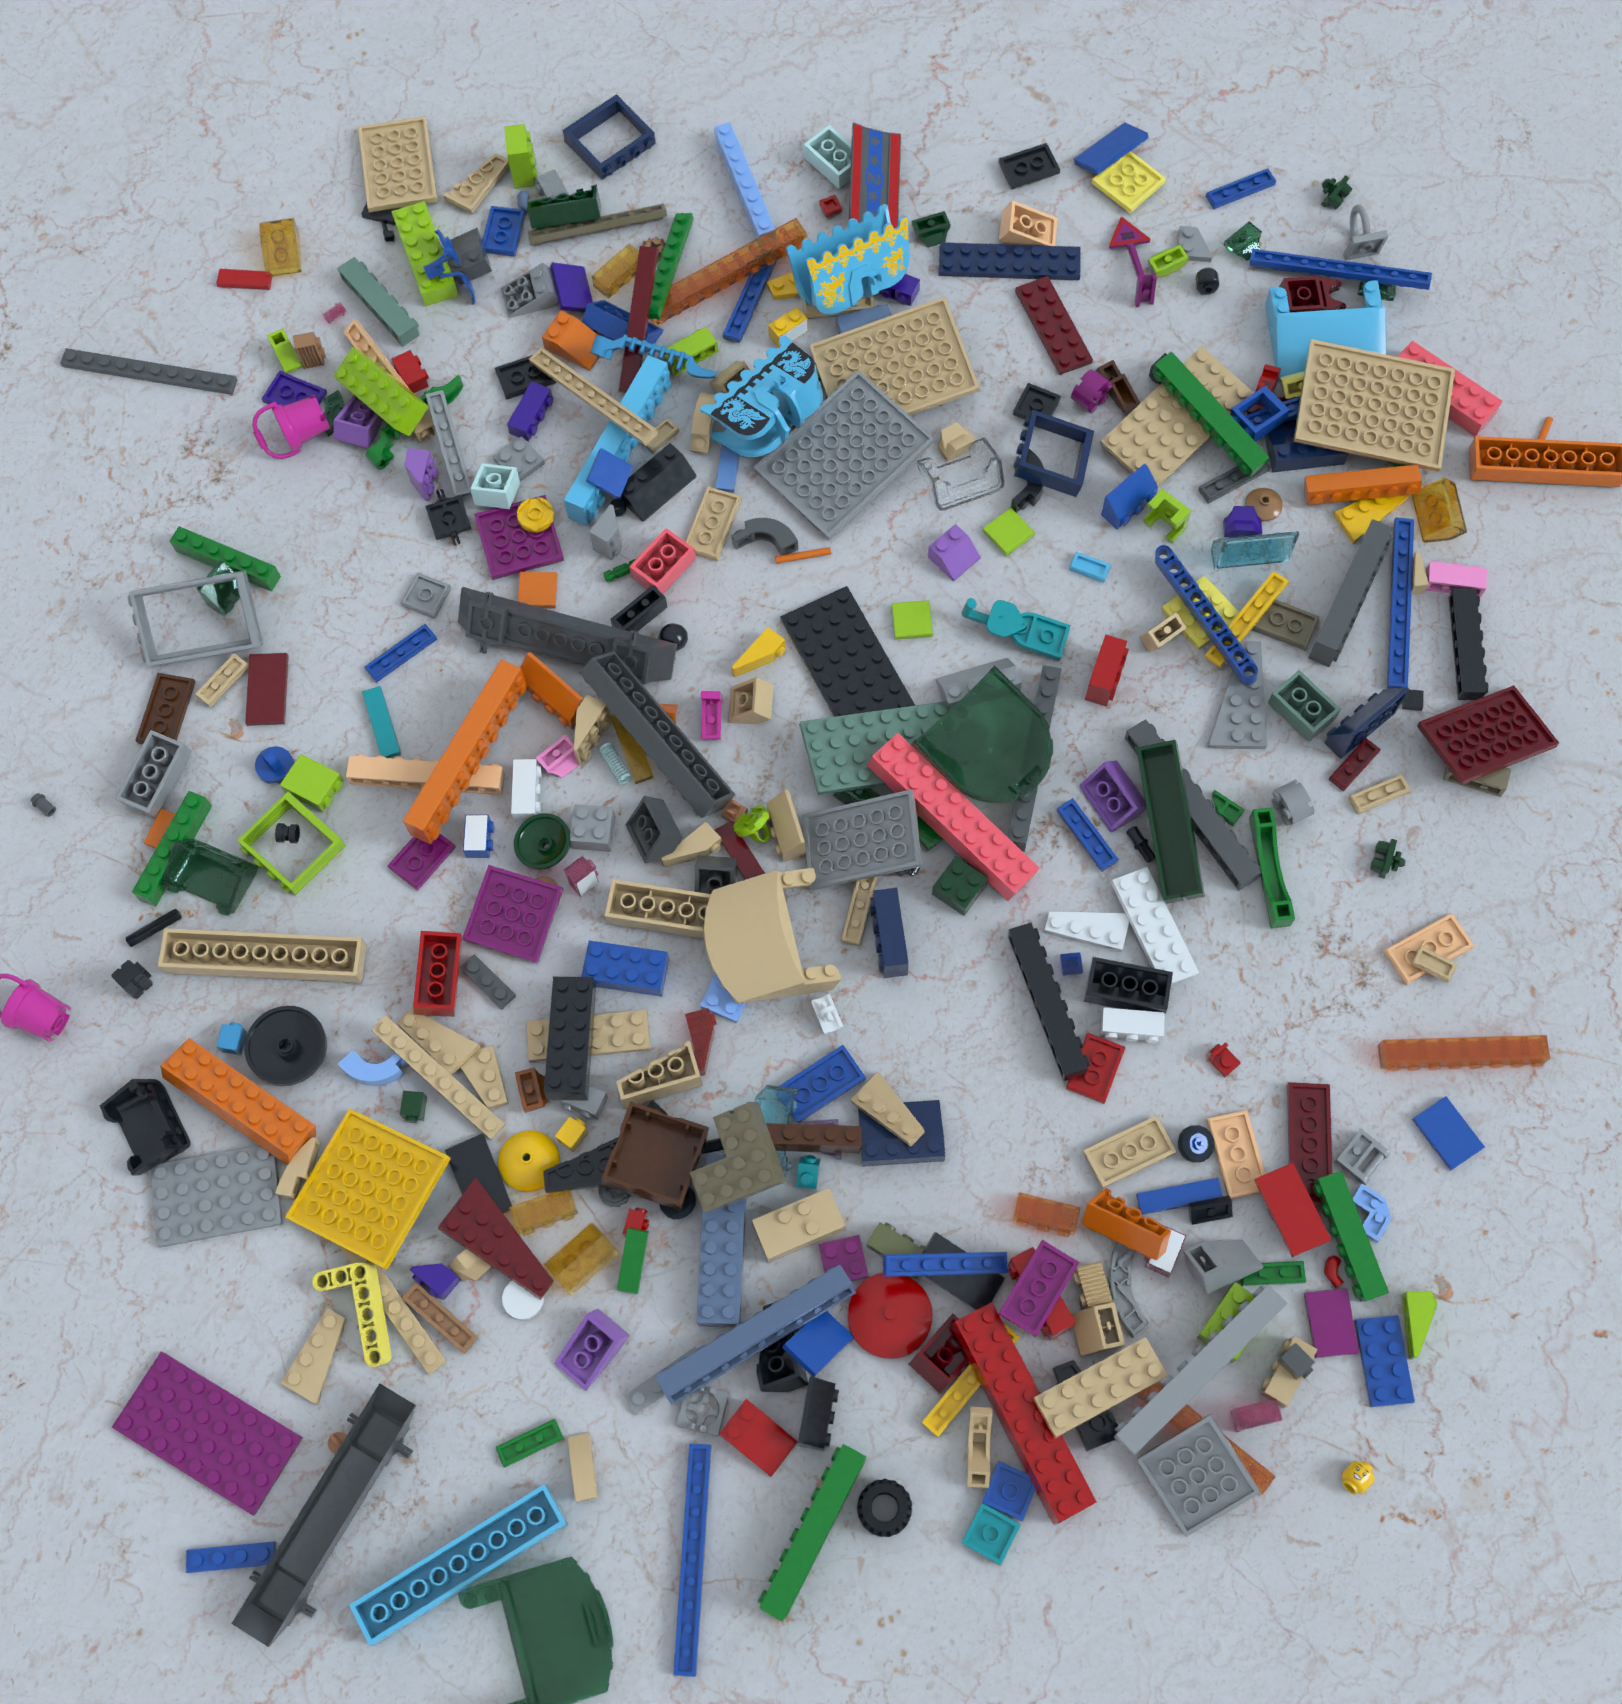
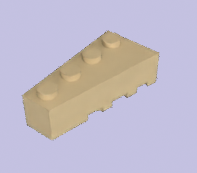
M690 1041L684 1043V1046L668 1052V1055L661 1059L650 1062V1065L645 1068L638 1069L616 1081L624 1109L628 1108L630 1101L642 1104L703 1086Z

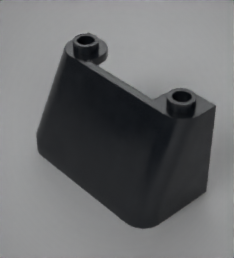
M132 1079L100 1105L103 1117L107 1121L120 1124L134 1156L127 1160V1168L132 1176L142 1175L190 1147V1139L163 1084L157 1079Z

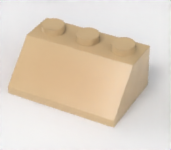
M787 789L766 803L767 811L769 812L767 822L771 821L772 824L770 833L772 839L776 838L778 845H775L778 857L782 856L783 862L806 856L805 840L789 790Z

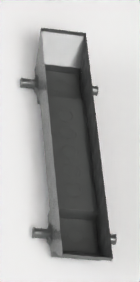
M466 587L461 588L458 623L466 631V637L480 642L479 653L486 654L488 644L502 646L505 643L586 665L593 657L615 651L643 685L647 682L672 679L677 644L641 635L638 631H626L495 596L492 592L484 593Z
M379 1383L359 1417L353 1413L349 1415L351 1418L348 1417L347 1422L353 1424V1427L263 1573L259 1574L254 1570L252 1575H250L249 1579L256 1582L231 1624L267 1647H270L284 1629L290 1626L297 1614L303 1612L310 1618L315 1615L313 1613H316L317 1609L311 1607L306 1602L309 1593L314 1587L313 1583L384 1466H387L391 1458L398 1452L407 1458L411 1456L407 1452L411 1454L413 1452L412 1449L403 1445L405 1435L410 1429L409 1425L416 1408L415 1404Z

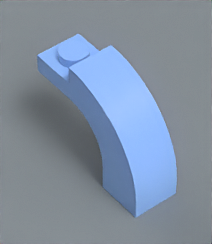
M352 1050L338 1065L349 1077L361 1084L381 1086L392 1083L402 1077L404 1073L400 1070V1067L406 1066L407 1063L395 1053L383 1063L370 1064L362 1060Z

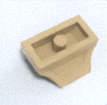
M958 422L940 431L941 438L938 450L947 462L978 446V440L969 429L962 427Z
M467 1249L456 1256L449 1265L463 1282L466 1280L476 1281L492 1267Z

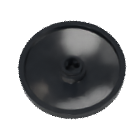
M297 1006L276 1007L258 1017L250 1027L244 1045L245 1058L250 1069L264 1082L276 1086L295 1085L308 1079L321 1066L327 1051V1036L320 1021L308 1010Z

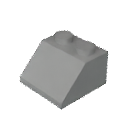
M612 504L608 506L589 531L593 550L610 560L615 555L617 556L622 549L615 510Z

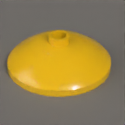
M533 1130L522 1131L511 1136L502 1146L498 1156V1168L502 1178L510 1187L522 1192H533L544 1188L543 1171L560 1164L559 1151L553 1140L546 1134ZM525 1155H530V1160L524 1161L523 1158Z

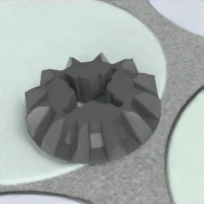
M599 1187L600 1199L610 1207H620L627 1203L631 1194L623 1192L617 1193L613 1199V1193L608 1190L611 1187Z

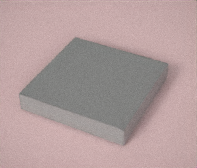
M417 572L401 601V605L435 619L451 590V585Z

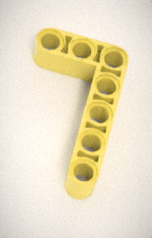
M360 1262L316 1273L313 1276L312 1284L318 1291L334 1290L352 1285L365 1362L370 1367L388 1364L392 1354L376 1266L371 1262ZM362 1268L365 1269L364 1276L362 1275ZM344 1272H345V1274H346V1280H345V1281H344V1279H343V1273H344ZM325 1277L327 1278V1285L324 1283ZM366 1289L369 1291L368 1297L365 1294ZM370 1309L372 1311V1318L369 1316ZM373 1331L376 1332V1339L373 1338ZM377 1352H378L379 1355H380V1360H379V1361H378L377 1358H376Z

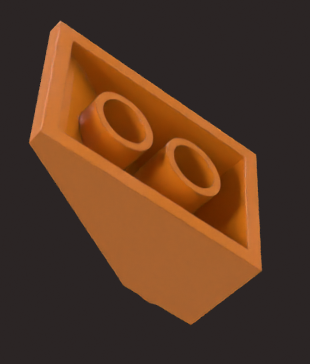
M560 310L542 335L544 348L589 371L599 359L598 356L590 353L595 337L598 334L576 317Z

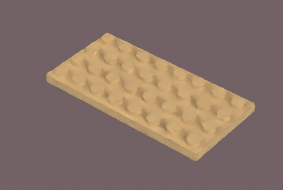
M1203 346L1183 363L1229 414L1231 408L1254 394ZM1162 383L1101 440L1100 444L1132 474L1145 463L1159 487L1211 436L1203 431L1198 421H1194L1186 408L1179 405L1175 396L1169 394Z

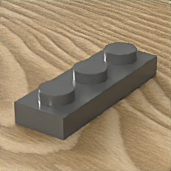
M475 954L460 967L501 1010L516 997L515 993Z

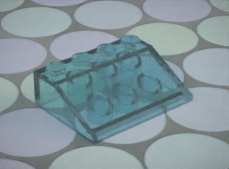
M1299 531L1214 540L1211 547L1214 569L1288 562L1298 539Z

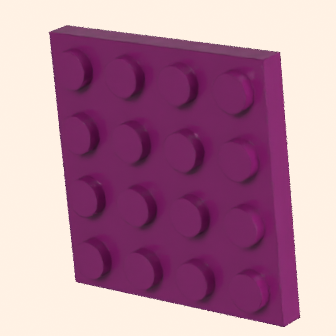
M546 495L539 496L540 498L547 500ZM523 501L511 504L510 509L494 508L474 514L492 580L564 561L553 522L546 530L537 533L529 532L520 526L517 510Z
M488 865L462 939L538 963L564 889L550 883Z

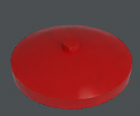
M879 1273L869 1277L857 1287L856 1293L852 1295L848 1307V1324L851 1334L862 1349L879 1358L898 1359L913 1353L924 1343L932 1325V1306L928 1295L919 1283L908 1276H883V1273Z

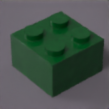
M955 856L934 884L932 895L965 916L987 886L988 878Z

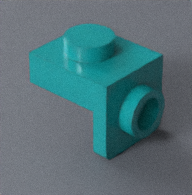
M813 1155L800 1157L796 1187L816 1189L820 1159Z

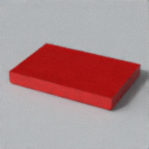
M1087 1033L1081 1051L1083 1055L1088 1057L1090 1066L1088 1067L1087 1074L1070 1079L1066 1089L1105 1104L1125 1047Z

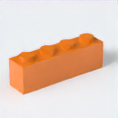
M1107 1188L1087 1203L1082 1225L1088 1227L1091 1231L1099 1232L1110 1240L1117 1241L1127 1248L1136 1250L1147 1258L1156 1261L1166 1252L1171 1235V1230L1153 1218L1143 1217L1141 1210L1136 1207H1128L1125 1205V1200L1121 1197L1114 1198L1111 1196V1191Z

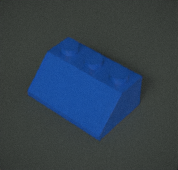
M1145 463L1105 496L1101 516L1116 529L1128 524L1133 515L1141 513L1144 506L1157 494L1158 486Z

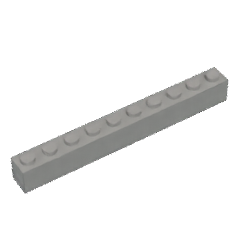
M1269 1284L1265 1288L1260 1286L1253 1292L1252 1295L1255 1298L1250 1303L1245 1300L1237 1308L1239 1313L1234 1318L1230 1315L1222 1323L1224 1328L1220 1332L1215 1330L1207 1338L1209 1343L1204 1348L1200 1345L1192 1353L1194 1358L1189 1363L1184 1360L1176 1368L1179 1373L1174 1377L1169 1375L1161 1383L1164 1387L1159 1392L1154 1390L1146 1398L1148 1403L1143 1408L1139 1405L1131 1413L1133 1418L1128 1423L1123 1420L1115 1428L1118 1433L1114 1438L1132 1457L1288 1304Z

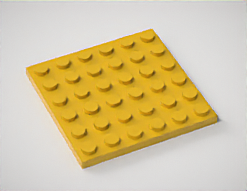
M349 1108L285 1218L387 1270L451 1158Z

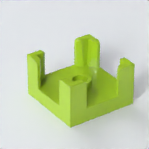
M1161 489L1148 503L1147 508H1152V510L1144 517L1143 522L1151 527L1159 518L1173 527L1172 531L1166 536V539L1173 543L1186 529L1191 510Z

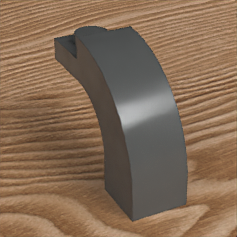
M771 518L747 520L744 522L745 529L737 530L731 535L732 545L735 550L757 540H765L772 543L780 555L790 554L798 550V540L791 529L782 522Z

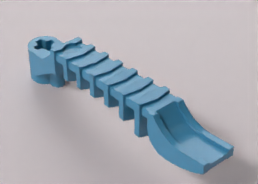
M626 334L614 341L596 335L590 353L598 357L611 360L615 350L623 351L626 346L629 347L628 351L634 353L636 346H639L638 353L644 355L646 349H649L648 355L654 357L655 352H659L657 359L662 361L665 354L669 355L667 360L669 365L673 364L675 357L679 358L675 370L681 371L684 360H686L687 372L692 377L701 379L716 377L715 371L700 367L694 361L693 356L687 355L683 351L678 352L675 349H668L665 346L661 347L655 343H648L645 340L640 341L636 337L630 338Z

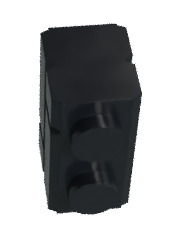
M127 960L121 965V969L118 968L111 974L112 978L134 999H138L144 993V990L147 991L153 985V982L149 979L152 975L139 962L134 964L132 961Z

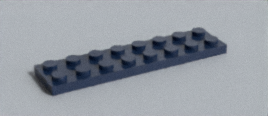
M940 242L939 276L1040 279L1048 276L1050 280L1080 281L1081 247Z

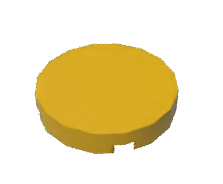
M537 497V499L528 498L518 507L517 518L523 529L537 533L550 527L554 520L552 505L547 500Z

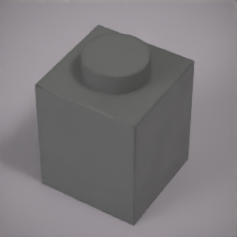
M1297 1343L1293 1344L1277 1360L1296 1380L1301 1376L1305 1379L1313 1371L1311 1366L1315 1363Z

